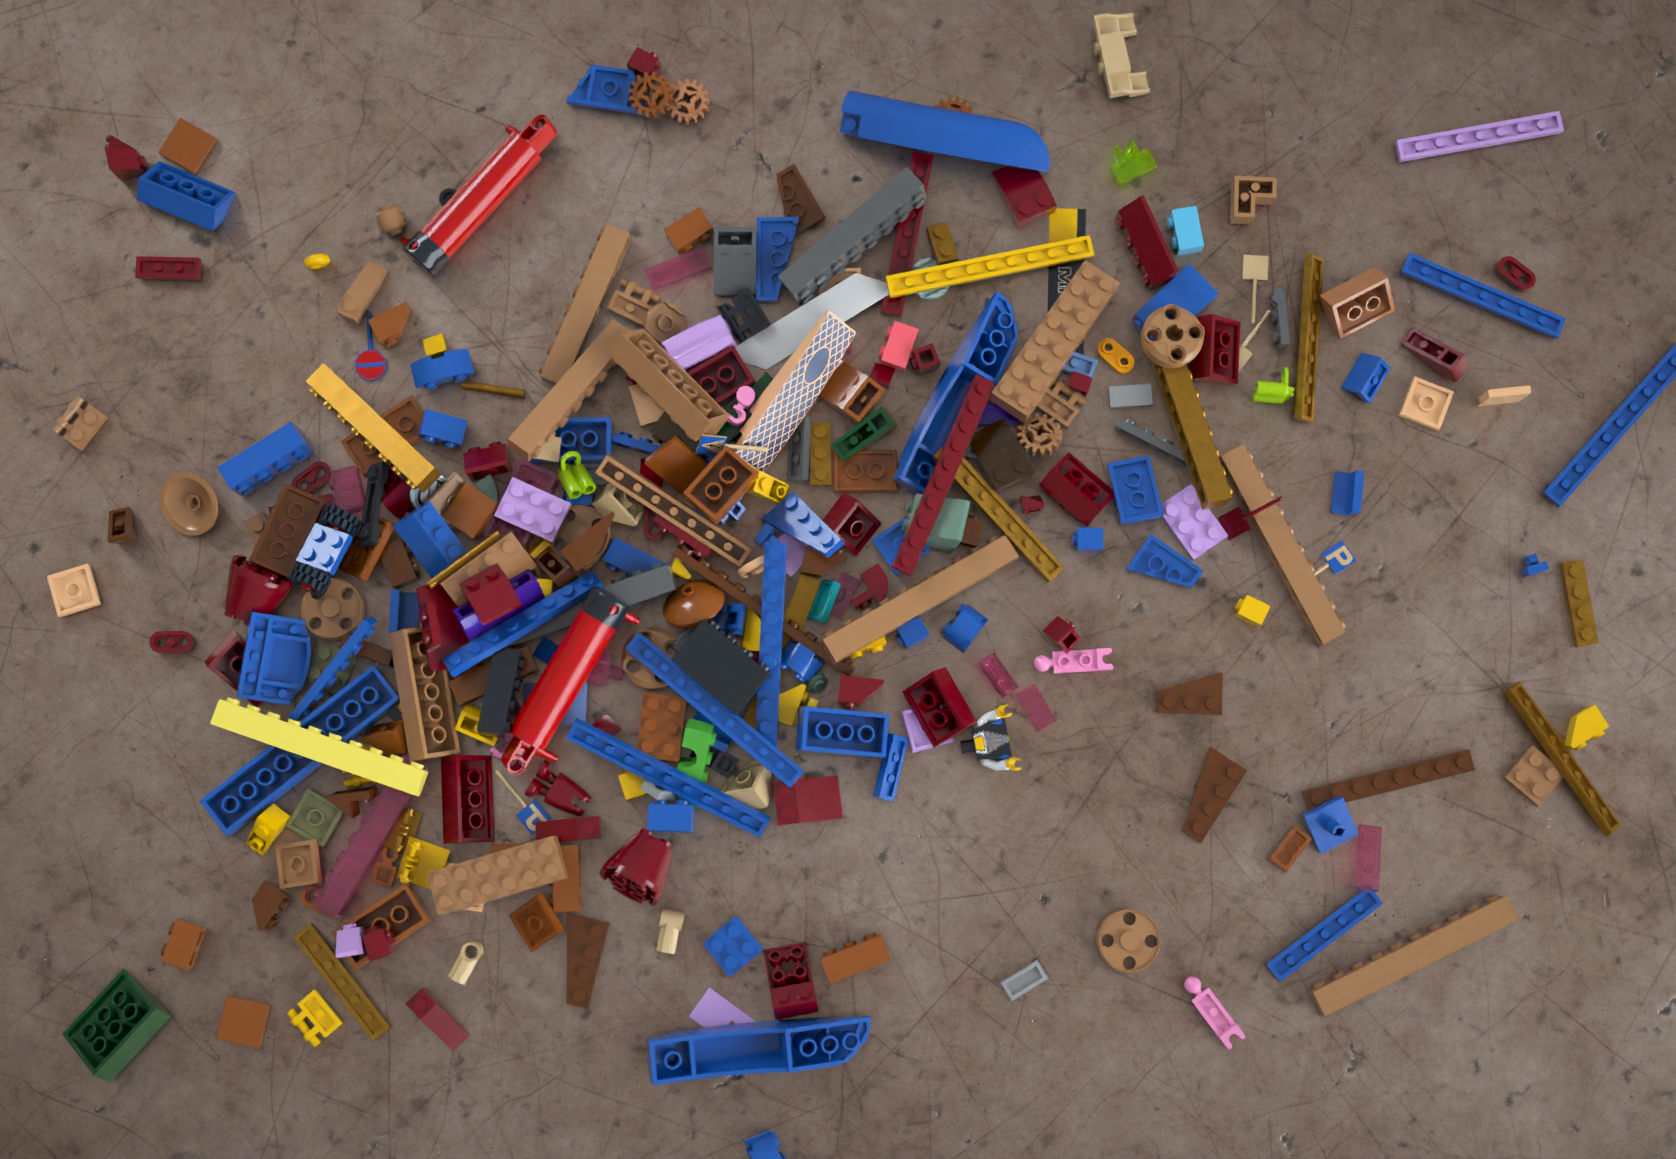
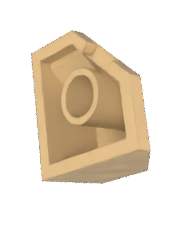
M610 482L598 493L592 502V505L603 517L613 511L615 514L614 522L630 526L637 525L644 514L643 504H639V501Z
M757 760L750 761L743 766L745 770L736 777L731 775L725 780L721 792L754 809L766 808L773 794L771 772Z

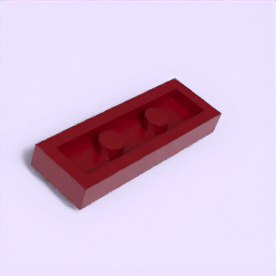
M136 256L135 277L137 279L201 280L202 260L196 257Z
M656 514L653 518L658 523L657 528L665 533H668V531L675 535L674 539L682 545H685V543L692 546L691 551L698 556H710L713 549L664 517Z

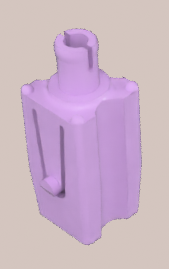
M721 314L696 324L661 343L662 346H665V351L686 372L733 345L735 348L738 347Z

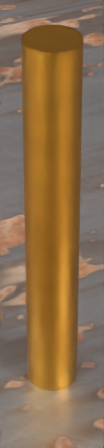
M470 381L461 383V389L520 398L525 397V390Z

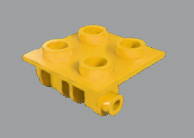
M409 836L396 878H399L400 882L405 884L411 882L431 889L427 872L444 868L451 850Z

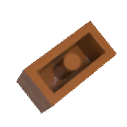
M700 207L664 229L666 237L678 255L689 253L696 244L707 242L712 238V234H714L712 225Z
M176 919L169 928V941L164 944L161 950V956H163L161 962L185 970L192 969L207 927L183 919Z

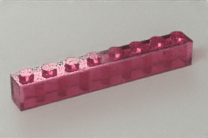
M407 753L404 755V757L400 756L401 758H404L402 763L411 765L409 755ZM413 761L424 765L423 770L428 771V773L430 772L431 768L420 761ZM383 784L385 788L381 794H377L371 803L373 805L369 813L366 812L360 821L361 827L350 836L348 848L339 854L336 860L338 864L334 870L331 869L326 875L325 881L327 882L322 889L319 888L313 897L315 901L312 905L336 919L341 917L401 819L402 813L408 808L415 795Z

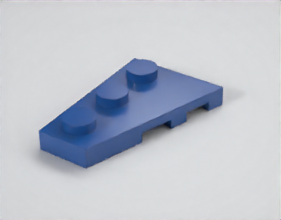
M1152 534L1149 535L1126 568L1189 588L1193 587L1204 571Z

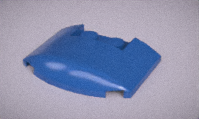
M258 612L251 613L238 680L237 698L290 705L293 702L291 699L298 691H301L310 667L311 640L305 627V620Z

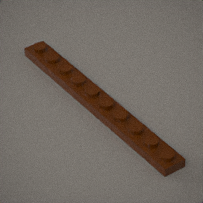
M677 546L674 549L672 555L761 615V597L756 594L753 596L748 594L745 586L739 582L734 584L728 580L730 576L721 570L717 572L712 569V564L701 557L699 560L693 556L694 552L687 546ZM784 618L783 631L833 665L821 643L816 641L818 639L816 635L810 631L803 632L799 629L800 625L792 619L787 621ZM848 657L833 665L847 676H850L855 669L852 665L853 661Z

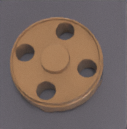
M1168 304L1152 312L1146 319L1141 330V346L1146 356L1155 364L1165 368H1179L1190 363L1200 352L1205 330L1191 312L1174 304ZM1165 314L1172 315L1173 319H1168ZM1189 332L1195 333L1197 338H1192ZM1147 335H1152L1156 341L1149 340ZM1171 354H1176L1179 360L1173 359Z
M572 505L568 513H575V519L572 522L564 520L554 543L549 541L551 549L568 565L570 563L561 551L556 550V544L559 541H565L567 547L594 526L597 521L604 518L591 506ZM610 528L595 559L591 562L593 565L606 554L610 546Z
M331 578L332 581L325 595L320 599H315L314 594L306 591L301 602V616L306 622L305 626L311 633L324 640L337 641L342 639L344 633L352 635L362 623L365 615V603L359 590L351 583L342 579ZM350 589L353 590V597L346 600L344 597L345 592ZM316 619H321L322 621L319 629L313 628V622ZM350 619L352 621L351 628L344 630L343 623Z
M640 628L629 637L623 647L621 663L624 673L634 685L642 689L660 690L666 688L668 685L664 682H657L655 680L656 675L625 650V647L640 632L642 635L649 636L650 642L671 659L674 655L668 654L667 649L675 643L677 638L662 628ZM630 663H637L639 665L635 672L627 670V666Z
M1121 909L1109 914L1102 921L1097 931L1096 944L1101 958L1108 966L1120 972L1134 973L1144 970L1154 962L1160 950L1161 938L1157 925L1148 915L1135 909ZM1128 912L1134 917V921L1130 925L1125 924L1123 921V916ZM1105 934H1109L1112 938V943L1107 947L1101 943V938ZM1148 935L1154 936L1156 941L1155 945L1150 948L1145 944V938ZM1126 957H1131L1134 961L1130 969H1126L1123 966V960Z

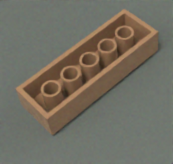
M644 329L621 333L607 352L613 361L627 372L628 377L635 380L641 386L642 391L650 395L656 401L657 406L665 410L671 417V420L678 424L690 439L694 441L700 440L702 434L716 435L730 417Z
M422 627L402 629L389 633L410 762L460 754L447 670L435 672L429 670L426 648L422 639Z
M550 836L427 872L438 915H446L569 879L558 836Z

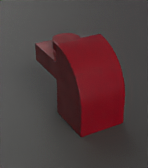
M878 563L860 574V578L868 590L851 600L855 610L859 607L861 610L872 604V599L879 606L878 603L887 596L888 579Z

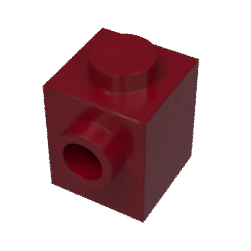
M638 46L627 62L628 70L634 71V74L641 76V78H644V72L651 76L653 71H655L658 76L661 70L658 56L650 50L646 52Z
M933 343L913 350V358H910L913 370H917L919 375L939 369L940 361Z
M1059 616L1043 630L1051 643L1066 654L1081 640V637L1075 630V625L1070 620L1066 619L1064 621Z
M379 926L367 929V934L362 936L370 961H375L395 953L392 945L395 943L391 931H387V928L380 929Z

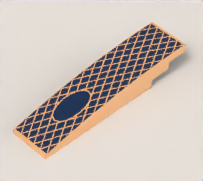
M826 310L751 407L749 412L752 415L739 431L743 435L736 445L767 447L769 450L767 452L733 448L731 450L752 468L764 472L822 391L856 332L829 310Z

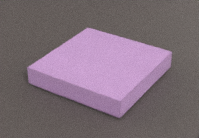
M913 710L901 711L912 753L934 748ZM951 738L950 740L940 744L939 746L954 742V739Z

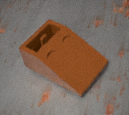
M840 360L818 397L857 425L870 414L884 396L885 388L869 376Z

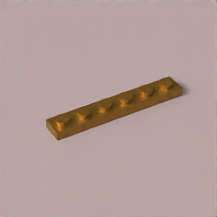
M312 923L293 937L372 1041L391 1027L341 960L336 958L335 952Z

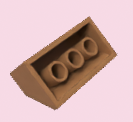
M511 531L440 584L456 605L460 607L467 602L459 583L486 570L488 567L498 563L508 580L528 569L531 571L537 565Z

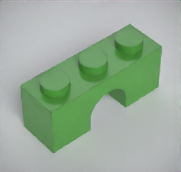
M690 718L685 728L682 747L692 749L697 757L687 758L682 756L677 769L706 784L709 771H705L706 765H710L713 752H709L710 746H714L717 733H714V724Z

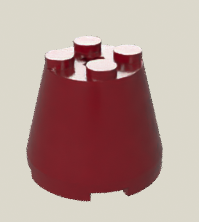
M235 555L229 567L224 615L232 619L239 618L244 620V624L248 626L252 612L272 615L291 590L293 582L284 576L249 562L244 555Z
M641 828L639 832H635L604 863L599 874L603 880L608 879L613 885V889L623 896L640 904L642 901H648L651 906H655L661 898L673 855L670 849L672 844L661 838L659 840L653 837L650 831Z

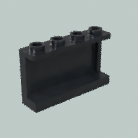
M704 619L671 660L733 713L741 716L748 702L763 684L772 678V675L769 673L771 668L762 661L758 664L753 660L754 654L744 647L741 650L736 645L738 641L729 633L726 636L720 632L722 627L715 621L711 620L708 622Z

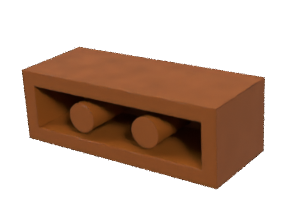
M580 845L560 846L569 879L549 884V886H553V895L549 896V905L553 908V912L582 911Z
M874 932L864 936V941L856 944L855 941L843 945L844 950L836 952L835 949L823 953L824 958H821L820 961L829 984L891 960L882 936H877Z

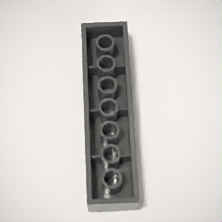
M908 167L903 169L777 277L782 287L799 306L802 303H808L817 290H823L829 284L830 279L841 275L850 262H856L861 257L863 251L874 247L882 235H888L896 223L906 220L909 212L914 208L918 209L925 203L927 196L923 183Z

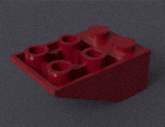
M806 942L763 950L775 1020L819 1012Z

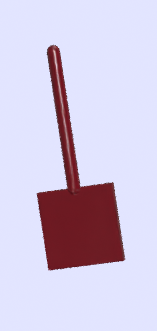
M1280 496L1246 515H1243L1240 507H1237L1218 517L1223 529L1228 534V539L1231 540L1250 530L1246 519L1276 504L1283 497Z

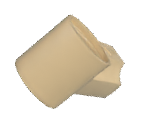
M663 908L656 951L675 954L685 912Z
M473 940L463 945L461 953L448 977L457 983L466 984L484 952L483 945L479 941ZM469 945L476 947L477 955L475 957L468 954L467 949Z

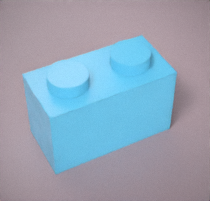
M1192 206L1171 210L1169 217H1167L1168 230H1172L1173 237H1171L1170 242L1172 250L1176 251V256L1201 252L1204 248L1197 207Z

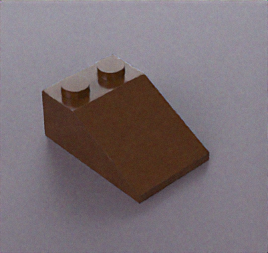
M613 511L561 550L563 556L577 573L580 570L582 573H585L593 566L591 562L595 559L615 517Z

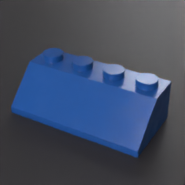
M159 161L139 178L136 200L161 209L168 214L183 218L185 221L200 225L204 229L213 231L223 222L235 192Z
M426 501L393 525L431 578L467 553L430 501Z

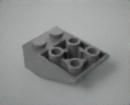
M714 227V296H737L748 288L756 296V228Z

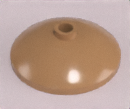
M179 473L170 477L163 485L160 495L161 509L164 517L175 530L185 535L197 536L213 527L218 516V501L213 489L203 478L193 473Z

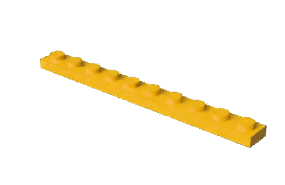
M1090 235L889 275L885 279L889 297L894 298L1094 257V250Z

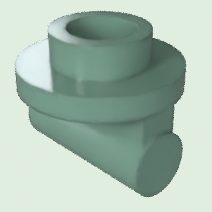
M820 669L817 675L813 676L809 682L805 681L804 684L810 692L817 693L825 689L828 679Z

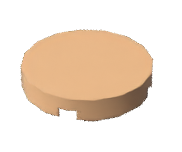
M764 555L742 566L737 571L740 578H748V573L756 575L762 572L764 568Z

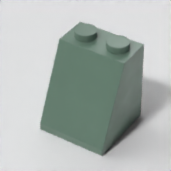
M916 494L912 500H908L906 512H909L908 518L904 519L901 527L904 535L922 494ZM945 498L925 545L951 553L962 541L970 501Z

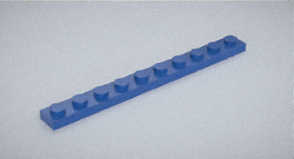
M1676 343L1544 490L1542 494L1556 507H1560L1676 377Z
M765 542L759 663L762 661L771 668L769 673L772 675V678L768 679L757 692L756 731L777 748L787 543Z
M640 632L625 647V650L786 786L791 788L804 773L799 766L742 718L727 708Z
M578 718L575 719L566 737L569 741L759 838L770 820V816Z

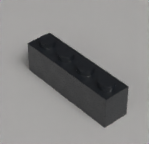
M504 647L493 654L477 727L479 735L505 739L506 732L510 733L512 720H509L510 713L514 712L516 708L514 694L515 691H519L521 678H518L519 671L523 670L525 665V658L521 650Z

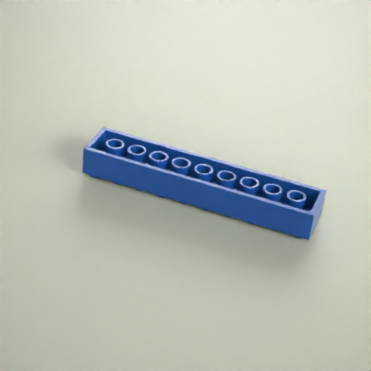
M372 665L300 722V727L307 730L309 726L321 729L322 735L328 737L329 733L341 736V741L349 744L350 740L353 741L400 701L399 693L377 666ZM270 745L202 798L200 802L224 834L233 836L324 763Z

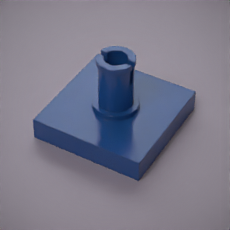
M1338 796L1302 814L1315 847L1320 854L1359 835L1342 796Z

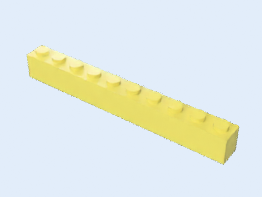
M227 697L226 701L221 699L218 701L210 722L212 725L420 797L428 775V771L423 770L424 765L411 762V765L402 763L404 758L392 754L390 758L382 756L383 751L371 747L367 751L362 749L363 744L350 740L349 744L341 741V736L329 733L328 737L321 734V729L309 726L308 730L300 727L301 723L292 719H288V722L281 721V716L269 711L267 715L259 713L260 708L249 704L247 708L239 706L240 701Z

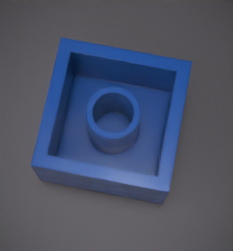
M654 800V804H648L647 830L654 832L694 833L695 807L690 805L689 801L676 800L674 805L668 804L667 800Z

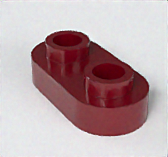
M1505 256L1496 264L1497 274L1517 290L1528 291L1535 285V274L1514 257ZM1503 266H1508L1509 271H1505ZM1520 278L1525 279L1526 284H1522Z
M315 462L294 477L291 486L311 494L330 480L332 470L324 462ZM320 470L325 472L322 477L318 476ZM302 483H307L306 489H301Z
M645 506L644 535L650 541H659L664 537L665 532L656 527L658 523L653 520L656 514ZM657 528L658 533L655 535L651 534V529Z
M158 631L149 640L151 649L158 653H186L194 647L195 643L194 637L186 631ZM165 639L166 643L164 646L161 647L159 642L160 640ZM182 639L187 640V644L185 646L181 645Z

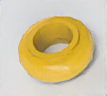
M321 253L310 255L304 259L305 267L310 269L323 268L330 263L329 256Z

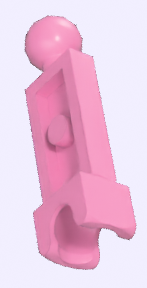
M1112 649L1073 650L1067 654L1063 651L1052 652V659L1045 655L1037 656L1034 660V667L1039 672H1045L1050 667H1053V674L1113 670V665L1105 664L1102 661V657L1109 655Z
M1194 976L1188 977L1184 982V988L1188 993L1195 995L1190 1001L1227 1050L1231 1049L1230 1035L1235 1034L1238 1038L1244 1039V1033L1209 987L1202 991L1200 980Z

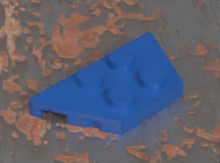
M592 64L586 72V76L577 84V88L572 95L567 97V104L639 115L637 113L638 109L634 110L631 107L633 103L628 100L630 96H633L628 92V89H634L631 82L637 83L634 71Z

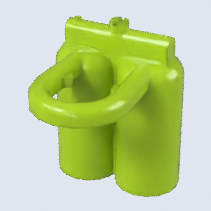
M1283 367L1281 383L1257 380L1256 387L1253 390V402L1283 404L1285 401H1289L1291 396H1294V388L1288 386V368Z
M577 451L565 453L561 457V468L557 469L558 479L570 499H577L582 493L586 495L593 493L596 490V485L586 467L581 464L580 454ZM571 456L576 457L575 464L565 463L567 458Z

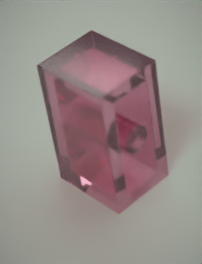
M354 465L330 471L331 478H328L330 489L334 490L336 497L333 499V504L349 511V513L363 511L365 493L359 469Z

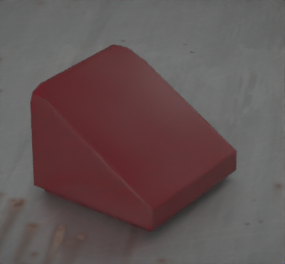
M875 362L870 378L882 387L889 389L895 369Z

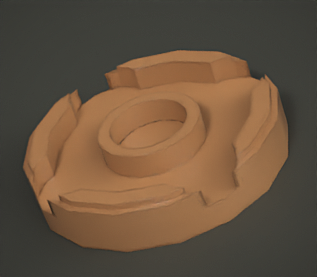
M659 303L652 306L646 313L644 329L661 345L663 341L686 330L684 313L674 304Z

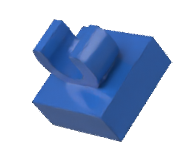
M768 523L763 526L754 538L755 543L761 548L765 546V542L779 543L778 539L773 536L775 533L774 528Z
M1535 553L1524 557L1527 567L1520 571L1522 577L1525 578L1544 572L1549 567L1547 561L1539 563Z

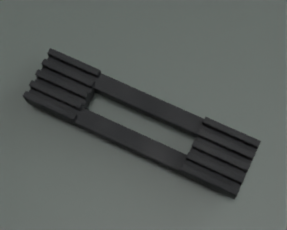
M383 461L370 465L368 469L362 523L358 535V546L364 548L378 544L381 525L378 523L383 485L387 484L389 464Z

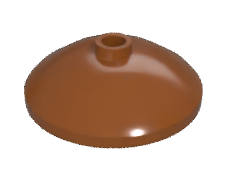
M700 579L684 583L678 587V590L671 592L663 605V616L674 627L689 628L697 626L704 619L706 621L710 620L721 610L725 601L724 591L710 580Z

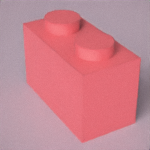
M896 321L893 327L889 326L885 336L888 339L887 345H882L878 356L882 358L881 364L905 373L919 329Z

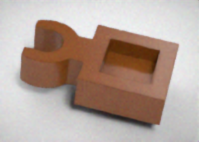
M385 847L382 851V858L384 860L383 862L376 861L370 882L393 888L399 868L394 866L393 863L399 858L400 852L395 851L394 856L391 858L388 856L389 848Z

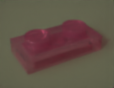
M995 652L978 662L983 673L988 677L1002 698L1019 688Z

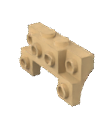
M1105 13L1093 16V25L1097 39L1096 43H1094V53L1096 56L1099 55L1098 71L1100 75H1103L1104 82L1106 81L1109 98L1125 95L1134 97L1150 93L1146 71L1130 73L1131 67L1124 37L1137 34L1133 13L1118 15Z

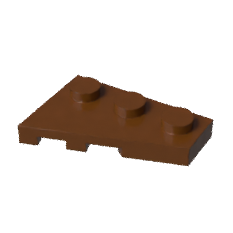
M795 164L776 174L785 217H799L795 237L826 218Z
M1223 672L1157 691L1156 713L1222 715Z

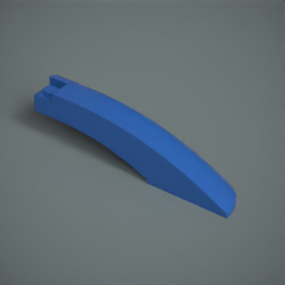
M852 90L847 93L843 102L840 133L985 162L1049 172L1050 169L1047 146L1034 129L1020 122Z
M998 291L991 297L951 359L922 411L898 460L900 465L893 481L907 488L906 491L912 495L923 494L936 464L932 457L944 446L973 377L977 374L995 383V387L999 383L1014 351L1018 338V323H1015L1012 306Z
M847 1016L772 1020L668 1032L667 1035L646 1038L647 1065L652 1085H660L719 1076L771 1072L791 1073L836 1066L853 1058L862 1044H865L870 1031L871 1017Z

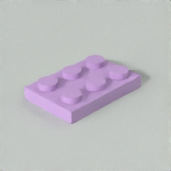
M512 477L494 516L554 543L572 504Z
M1192 484L1161 504L1164 514L1162 519L1192 561L1228 537V534L1210 509H1201Z

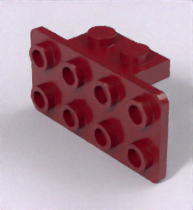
M438 584L433 589L429 585L419 586L416 589L419 620L422 623V639L426 648L429 670L432 672L448 670L442 659L468 644V638L461 630L453 613V610L458 608V606L441 584Z

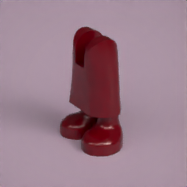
M544 760L535 776L552 784L551 788L534 778L524 795L529 798L535 795H542L545 797L544 803L567 813L582 816L584 810L576 804H572V799L574 796H577L578 799L590 803L592 797L560 772L556 776L551 771L550 762Z

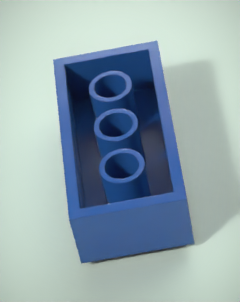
M569 418L564 427H559L555 431L554 437H561L559 462L532 458L527 464H560L561 457L569 451H577L580 454L581 464H601L608 453L613 456L612 419ZM571 456L567 458L565 463L575 464L576 457Z
M290 422L217 468L231 490L240 496L248 495L255 490L254 487L270 482L275 474L288 471L293 463L306 460L313 450L301 430Z
M807 706L799 707L796 751L886 758L889 714Z

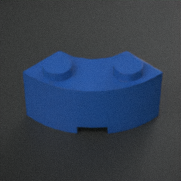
M468 349L444 352L443 357L432 359L431 356H428L410 364L415 387L425 388L427 391L436 389L438 385L446 382H464L467 380L466 377L474 373Z

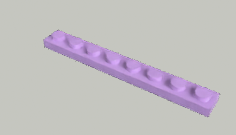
M1560 111L1399 139L1396 140L1395 146L1399 162L1560 134L1564 131Z

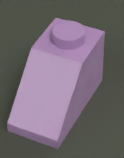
M355 923L343 925V930L337 931L336 958L367 953L362 939L364 935L363 927H357Z

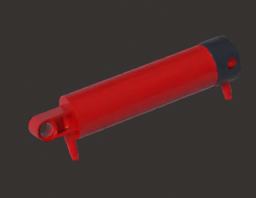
M539 114L535 116L522 131L507 125L505 130L510 135L427 224L411 239L401 238L400 241L404 245L402 248L403 252L426 274L431 277L436 276L450 261V258L540 163L541 157L539 154L557 134L556 128L546 115Z
M598 586L591 588L581 605L580 611L512 723L510 732L514 736L501 757V762L509 773L513 775L521 774L534 754L549 761L557 762L558 756L546 750V747L623 620L636 625L640 623V619L629 612L630 606L625 601ZM517 759L514 765H510L512 760Z

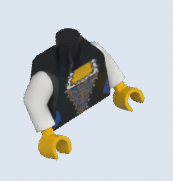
M1009 704L1001 705L997 709L985 713L977 720V724L971 730L972 739L960 741L962 754L975 752L976 761H980L983 766L995 771L1021 770V768L1014 766L1015 761L1021 759L1012 757L1005 718L1010 717L1012 713L1005 714L1004 708L1009 706Z

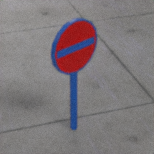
M367 310L368 350L361 352L357 356L355 369L361 378L373 381L379 379L384 374L387 364L380 352L372 350V333L368 322L371 319V312Z

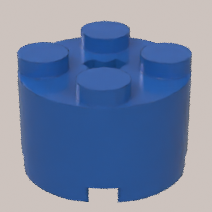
M766 1130L743 1141L746 1146L749 1145V1147H746L749 1159H786L785 1155L777 1149L780 1143L773 1131L769 1132V1130Z

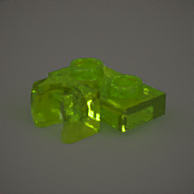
M1133 139L1128 140L1126 146L1128 151H1122L1118 145L1112 150L1117 163L1112 165L1110 170L1119 186L1157 169V164L1149 149L1138 152L1139 150Z

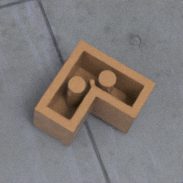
M1234 176L1230 190V224H1251L1255 218V204L1272 205L1277 196V178Z

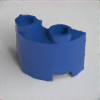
M742 603L723 604L721 610L709 622L711 620L715 621L722 627L720 631L725 635L730 632L731 635L742 637L747 616V606Z
M962 604L955 613L958 615L954 622L949 621L942 630L945 632L943 638L962 653H964L989 620L969 604L967 606Z
M792 638L788 640L782 649L781 668L785 671L788 668L795 672L794 677L802 683H805V681L809 682L813 676L817 675L825 663L814 652L801 643H797Z

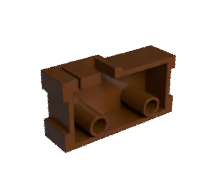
M343 634L339 648L345 645L351 635ZM364 640L361 643L363 645L362 649L354 655L373 660L372 662L378 665L383 664L394 668L391 650Z

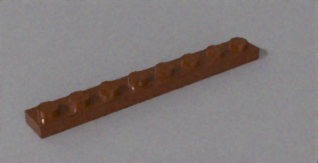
M1468 749L1301 792L1308 812L1338 796H1342L1346 803L1474 771L1475 768L1470 750Z

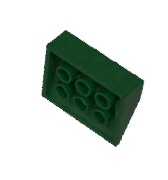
M123 968L62 1035L94 1076L111 1082L165 1024L171 1015L140 982Z

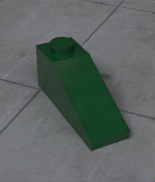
M881 406L833 442L831 446L844 462L897 427L898 424L888 410Z

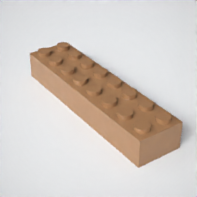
M1085 260L991 393L990 401L1023 423H1026L1114 297L1120 282Z

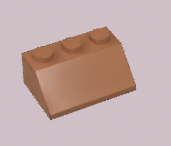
M1376 267L1320 295L1324 313L1340 339L1395 311L1388 277Z

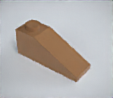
M368 261L345 293L336 311L341 318L361 326L366 312L369 310L388 272L387 269Z

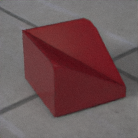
M1074 371L1071 374L1068 386L1079 390L1086 397L1092 377Z
M1021 495L1019 498L1022 514L1039 512L1045 507L1040 495L1030 497Z
M607 713L603 714L592 724V726L613 737L621 730Z

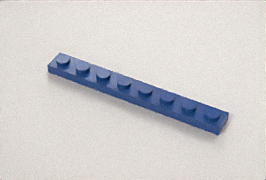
M1412 253L1408 254L1400 274L1554 339L1559 337L1566 320L1564 317Z
M591 570L442 660L452 677H455L586 599L593 586L604 587L594 571Z

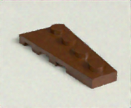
M1209 747L1207 758L1182 832L1199 843H1202L1247 772L1246 769L1212 747Z
M567 913L566 1004L589 1008L610 923Z

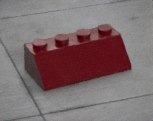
M1145 196L1138 197L1118 210L1115 224L1118 230H1122L1125 236L1123 241L1126 248L1132 251V261L1135 267H1139L1142 273L1140 277L1145 287L1148 286L1149 291L1168 284L1177 275L1179 270Z
M453 755L441 757L443 844L494 842L491 755Z

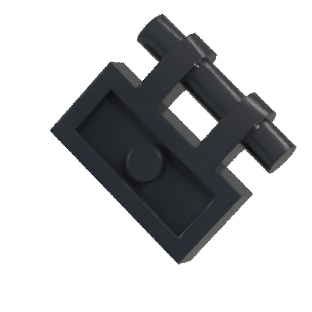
M749 288L731 299L735 306L734 308L729 309L726 303L719 306L722 318L728 322L733 330L731 333L734 337H737L740 343L747 340L744 334L745 330L749 329L754 336L771 325ZM738 312L745 322L741 326H739L734 318V315Z

